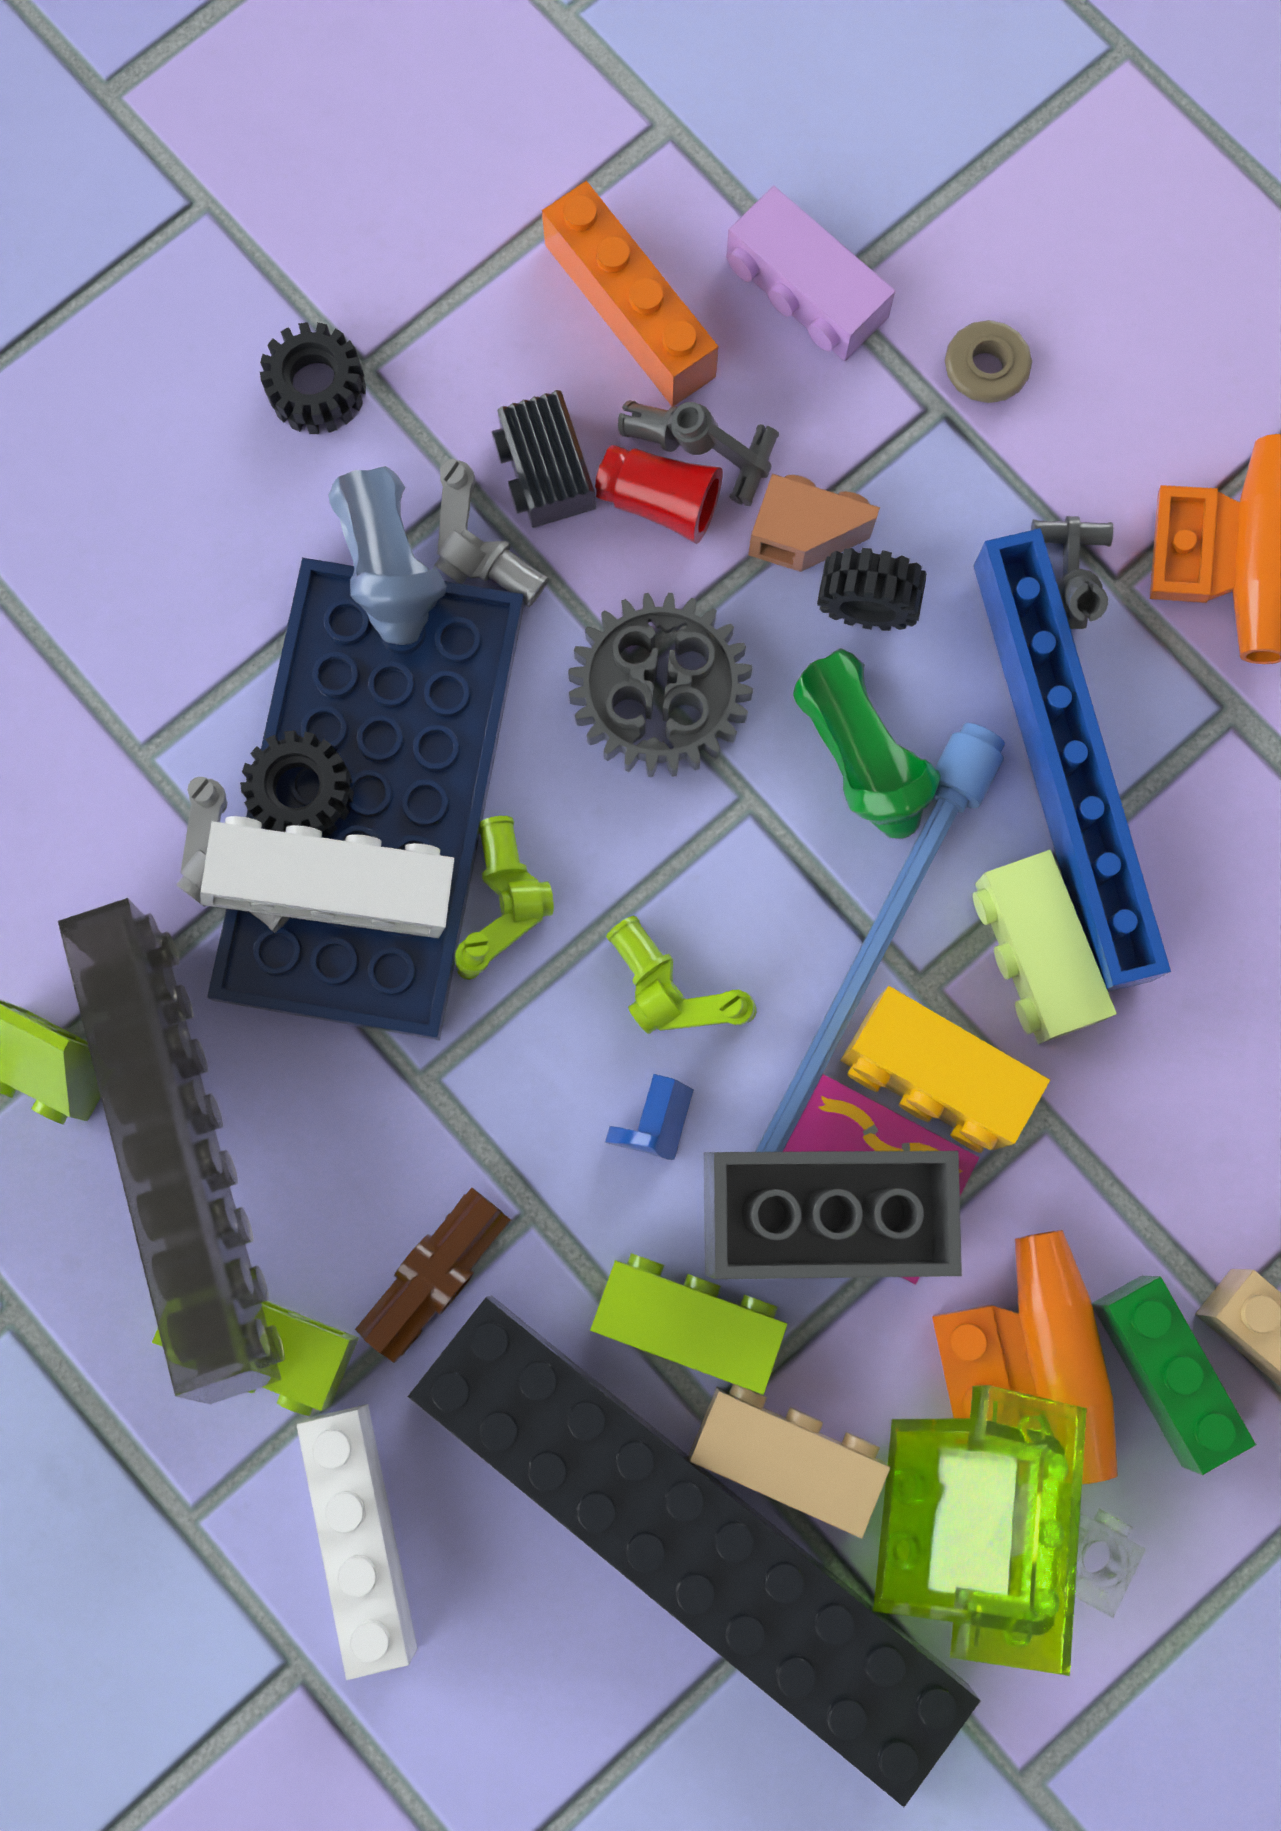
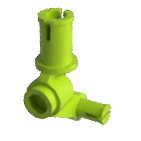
M495 816L480 821L479 829L486 863V870L482 873V879L484 883L499 895L502 916L481 931L469 934L459 944L455 952L456 968H459L457 970L458 975L466 980L476 978L479 973H482L487 968L491 960L541 922L543 917L552 916L554 912L550 883L548 881L538 882L536 878L527 872L526 865L520 863L513 828L514 820L510 816Z
M633 915L624 919L607 933L606 938L614 945L635 975L632 982L636 986V1001L628 1006V1009L639 1026L647 1034H651L656 1029L665 1031L726 1023L743 1025L755 1018L757 1007L753 998L747 992L739 989L726 991L722 994L685 999L681 991L673 983V958L670 954L663 955L641 926L637 916Z

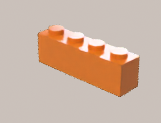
M587 180L542 210L545 246L672 407L716 378L719 346Z

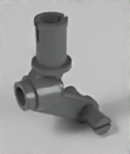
M632 400L624 403L622 409L631 412L632 416L623 413L619 414L618 431L620 435L659 443L662 449L668 452L675 451L679 445L692 455H701L714 449L740 469L732 493L729 495L730 499L741 505L743 503L745 506L752 505V500L761 478L768 477L772 465L768 460L776 439L779 437L777 430L770 426L765 428L762 424L758 425L751 445L747 448L720 429L708 409L701 404L686 402L678 407L673 406L669 410L639 404Z
M1066 516L1065 521H1037L1033 519L1031 530L1041 528L1045 543L1063 544V577L1057 583L1070 629L1087 628L1088 618L1089 621H1095L1105 613L1108 606V596L1098 576L1089 570L1079 569L1080 545H1105L1110 547L1113 540V523L1080 522L1079 516Z

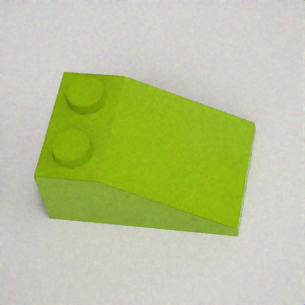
M0 999V1094L13 1098L18 1090L36 1099L31 1108L33 1111L64 1125L68 1117L88 1121L122 1059L20 1006Z

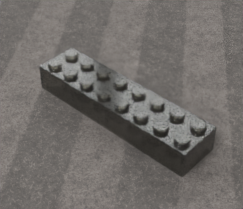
M129 898L58 920L174 1394L176 1397L213 1404L280 1381L282 1379L277 1363L285 1360L284 1348L274 1325L267 1327L261 1303L269 1300L268 1288L258 1265L252 1267L246 1244L253 1242L252 1228L243 1207L236 1208L230 1186L238 1184L237 1172L231 1155L227 1150H220L215 1130L223 1127L222 1116L214 1096L211 1093L206 1095L200 1074L208 1072V1065L200 1042L197 1038L191 1040L186 1020L193 1018L194 1014L185 987L182 984L177 986L172 967L179 965V956L175 943L168 931L162 933L159 930L151 913L144 915Z

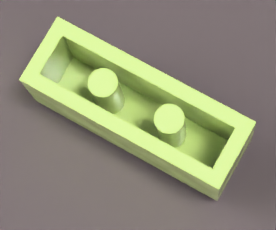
M1051 849L985 872L975 883L977 891L973 893V902L981 922L984 925L991 924L999 945L994 947V955L999 970L1005 979H1013L1021 999L1015 1002V1007L1024 1031L1027 1034L1034 1033L1038 1044L1116 1015V1010Z

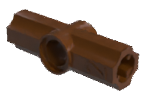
M471 1188L467 1194L463 1195L452 1212L446 1216L444 1222L432 1236L426 1235L409 1253L394 1274L396 1280L355 1330L378 1353L393 1363L397 1362L420 1336L424 1327L436 1313L442 1314L474 1275L473 1267L512 1220L474 1188Z

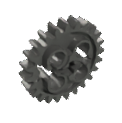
M645 593L643 609L637 611L626 599L621 600L622 617L617 619L611 613L604 610L601 613V618L605 630L601 632L588 626L585 629L586 640L592 648L575 646L574 658L583 667L569 668V681L581 686L569 691V699L572 705L585 706L575 714V722L577 726L594 724L586 735L587 743L591 746L606 740L604 759L607 761L614 758L619 752L624 753L625 771L627 772L631 771L638 760L646 761L648 777H653L658 763L666 762L668 771L674 777L677 776L679 760L686 759L689 765L696 771L700 769L699 752L702 750L715 759L720 757L721 749L717 741L718 737L732 743L736 740L737 731L729 721L745 723L748 711L738 703L751 701L753 688L740 682L751 678L752 665L736 663L745 655L746 646L744 643L727 644L733 636L734 626L728 624L716 630L714 624L717 610L714 608L707 611L701 618L695 615V598H691L683 610L675 608L673 593L667 594L663 607H655L650 594ZM648 622H652L657 629L660 628L665 633H669L672 630L677 631L684 625L687 626L676 634L675 650L669 651L663 721H667L665 736L674 747L672 749L664 741L660 742L656 737H652L647 741L644 739L639 744L634 745V742L638 739L640 740L645 735V719L643 715L634 719H625L614 712V707L620 701L633 699L643 705L646 719L652 718L653 685L656 682L658 648H655L656 633ZM635 645L644 647L651 653L649 658L640 664L628 663L622 659L620 654L624 649ZM675 651L678 656L690 651L700 653L707 663L697 670L685 669L677 662ZM680 705H689L699 711L701 718L692 725H682L672 718L669 719V716L674 708Z

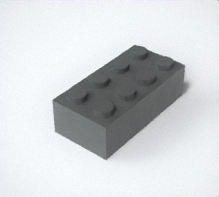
M958 1151L704 1152L705 1275L713 1279L962 1276Z

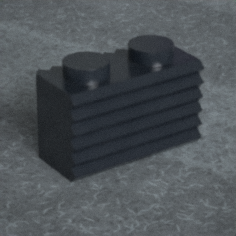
M555 390L551 394L544 393L541 397L534 396L530 400L523 399L520 403H512L508 407L501 406L497 410L500 429L493 430L491 433L500 463L503 464L511 461L516 479L507 482L517 514L527 511L531 526L534 528L596 509L595 491L562 391Z

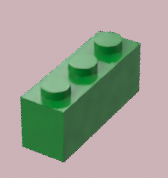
M1142 1275L1092 1303L1094 1311L1182 1467L1204 1475L1256 1446L1161 1276Z

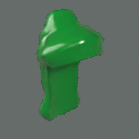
M840 648L826 658L817 659L808 665L795 684L794 699L801 710L811 718L819 735L835 758L843 775V791L850 810L859 817L870 820L872 824L889 838H907L919 828L923 809L934 799L940 784L941 775L926 759L922 760L913 752L895 742L868 697L864 680L865 664L853 653Z

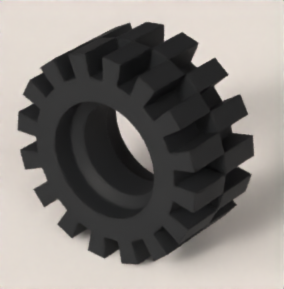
M308 322L298 323L301 334L293 336L288 327L281 331L284 343L280 344L274 338L268 343L267 346L271 356L262 354L260 363L264 371L260 372L261 382L272 409L275 410L277 417L283 423L288 419L291 428L299 432L303 424H305L309 434H319V424H325L328 433L338 430L335 419L340 417L345 424H348L353 419L350 408L360 410L363 404L360 394H366L365 376L356 349L350 340L346 342L344 333L335 328L332 335H330L327 324L318 322L315 333L311 332ZM309 364H326L334 371L332 384L322 392L302 394L293 387L295 374Z
M853 548L844 549L843 553L835 551L831 553L830 557L827 556L825 559L817 606H820L819 610L822 613H829L830 618L834 620L843 618L844 624L850 626L858 623L863 624L862 628L872 630V626H879L881 631H891V626L898 630L906 629L907 625L912 627L919 621L927 576L926 571L921 570L922 566L917 562L909 564V558L902 555L893 558L891 557L892 552L882 550L881 554L873 553L871 548H862L861 553H857Z
M295 730L284 731L286 739L278 740L275 735L266 738L265 740L269 746L263 751L256 746L250 753L255 759L253 764L245 763L242 770L247 779L246 782H240L241 793L246 797L247 801L244 803L248 811L257 821L262 823L264 829L286 832L287 826L298 825L312 827L321 832L327 830L329 834H332L338 829L334 824L340 817L345 821L349 814L346 805L347 802H353L354 795L350 787V783H353L351 774L339 753L325 739L321 742L315 734L306 731L304 737H299ZM295 767L311 769L318 775L320 783L316 798L310 804L301 808H290L281 804L276 794V787L280 777L286 771Z

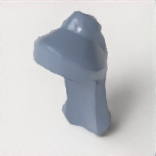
M387 466L371 470H354L339 476L332 484L328 494L329 503L333 511L340 518L342 531L353 559L355 570L350 579V596L366 611L371 624L385 642L397 645L412 644L418 640L423 627L428 621V612L444 596L447 585L436 567L430 570L417 560L413 554L401 518L400 502L405 486L398 475Z

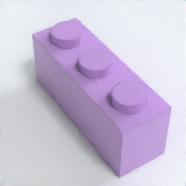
M774 185L728 229L726 258L732 270L744 281L750 282L752 280L768 294L772 305L781 314L788 317L792 315L808 329L812 340L821 349L828 352L832 350L842 360L846 361L889 318L896 290Z

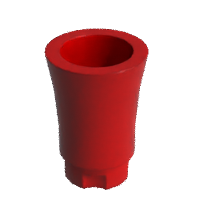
M611 445L606 450L604 459L599 465L595 481L596 498L612 502L617 509L662 525L698 544L705 535L713 517L720 495L723 470L721 467L692 464L657 456L636 448L629 451L625 448Z

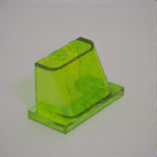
M980 1385L972 1387L970 1418L892 1419L887 1463L890 1470L885 1484L873 1611L953 1623L950 1658L1070 1676L1087 1408L991 1385Z

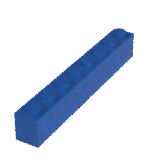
M1041 528L987 540L984 542L973 567L1064 884L1108 992L1153 982L1170 973L1171 969Z

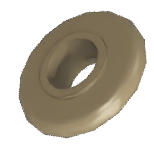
M991 320L974 322L959 330L948 344L944 360L947 376L955 388L971 400L985 403L1005 401L1020 392L1029 379L1032 366L1029 346L1021 334L1005 323ZM978 354H991L999 359L1003 369L992 374L982 372L975 366L973 357Z

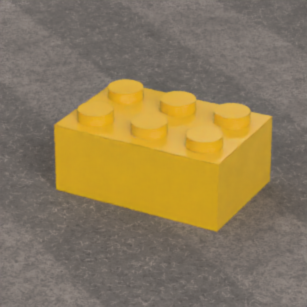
M888 986L873 1002L840 1059L841 1062L851 1067L847 1073L851 1079L875 1092H878L881 1086L902 1097L898 1105L906 1112L928 1123L932 1117L945 1122L953 1127L950 1136L954 1140L978 1153H982L984 1148L996 1150L1015 1144L1050 1082V1079L891 986Z

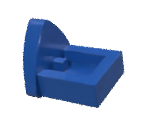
M653 1074L638 1130L634 1131L609 1126L605 1143L649 1153L667 1160H674L694 1089L676 1079Z

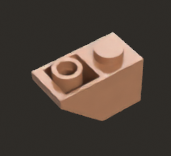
M772 474L751 534L748 555L802 572L825 561L826 557H830L832 552H843L844 549L852 548L870 539L880 507L869 504L866 498L853 492L844 491L836 494L817 488L811 480L802 476L787 475L782 477Z

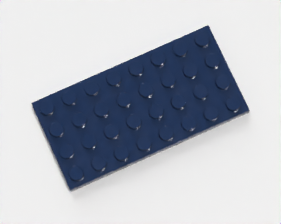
M302 557L261 750L263 751L269 746L265 740L266 738L275 735L278 740L286 739L284 731L295 730L299 737H304L306 731L315 734L321 742L325 739L339 753L351 774L353 783H350V787L354 792L353 802H347L346 807L349 810V814L345 821L339 817L334 823L338 829L332 834H329L327 830L323 831L321 838L345 841L348 835H366L380 839L382 841L381 847L405 850V845L426 844L439 848L441 856L454 857L446 927L439 938L290 917L284 926L274 933L269 929V926L249 911L226 908L207 998L222 1003L440 1040L455 965V952L459 945L480 836L479 825L484 816L523 615L524 594L444 581L447 585L445 594L428 612V621L423 627L418 640L412 644L397 645L385 642L381 638L379 632L371 624L366 611L350 596V579L355 570L354 566ZM295 767L286 771L278 780L276 787L279 802L290 808H301L310 804L316 798L319 791L318 775L305 767ZM247 810L246 817L255 819L254 816Z

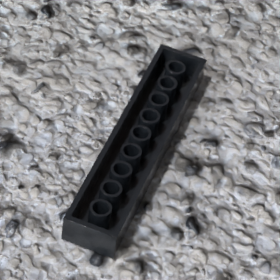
M492 1295L485 1297L407 1396L901 1806H906L981 1700L966 1681L706 1469L690 1462L689 1456Z

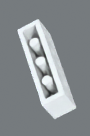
M240 816L226 817L225 823L211 821L200 892L201 905L439 938L446 927L454 857L441 856L440 849L437 847L416 843L405 845V850L381 847L382 841L380 839L366 835H348L345 841L321 838L322 832L320 830L298 825L287 826L286 832L261 829V822Z
M365 1404L308 1418L296 1425L346 1680L408 1666L417 1651V1644L369 1405Z

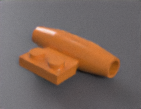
M1281 434L1263 436L1255 441L1240 502L1219 492L1218 488L1160 485L1157 495L1150 599L1207 603L1209 600L1232 592L1240 658L1254 664H1275L1281 662Z
M1063 1230L1015 1238L1019 1313L994 1305H987L932 1316L957 1437L961 1439L1018 1429L1037 1413L1041 1412L1069 1484H1091L1113 1479L1118 1476L1113 1395L1092 1302Z

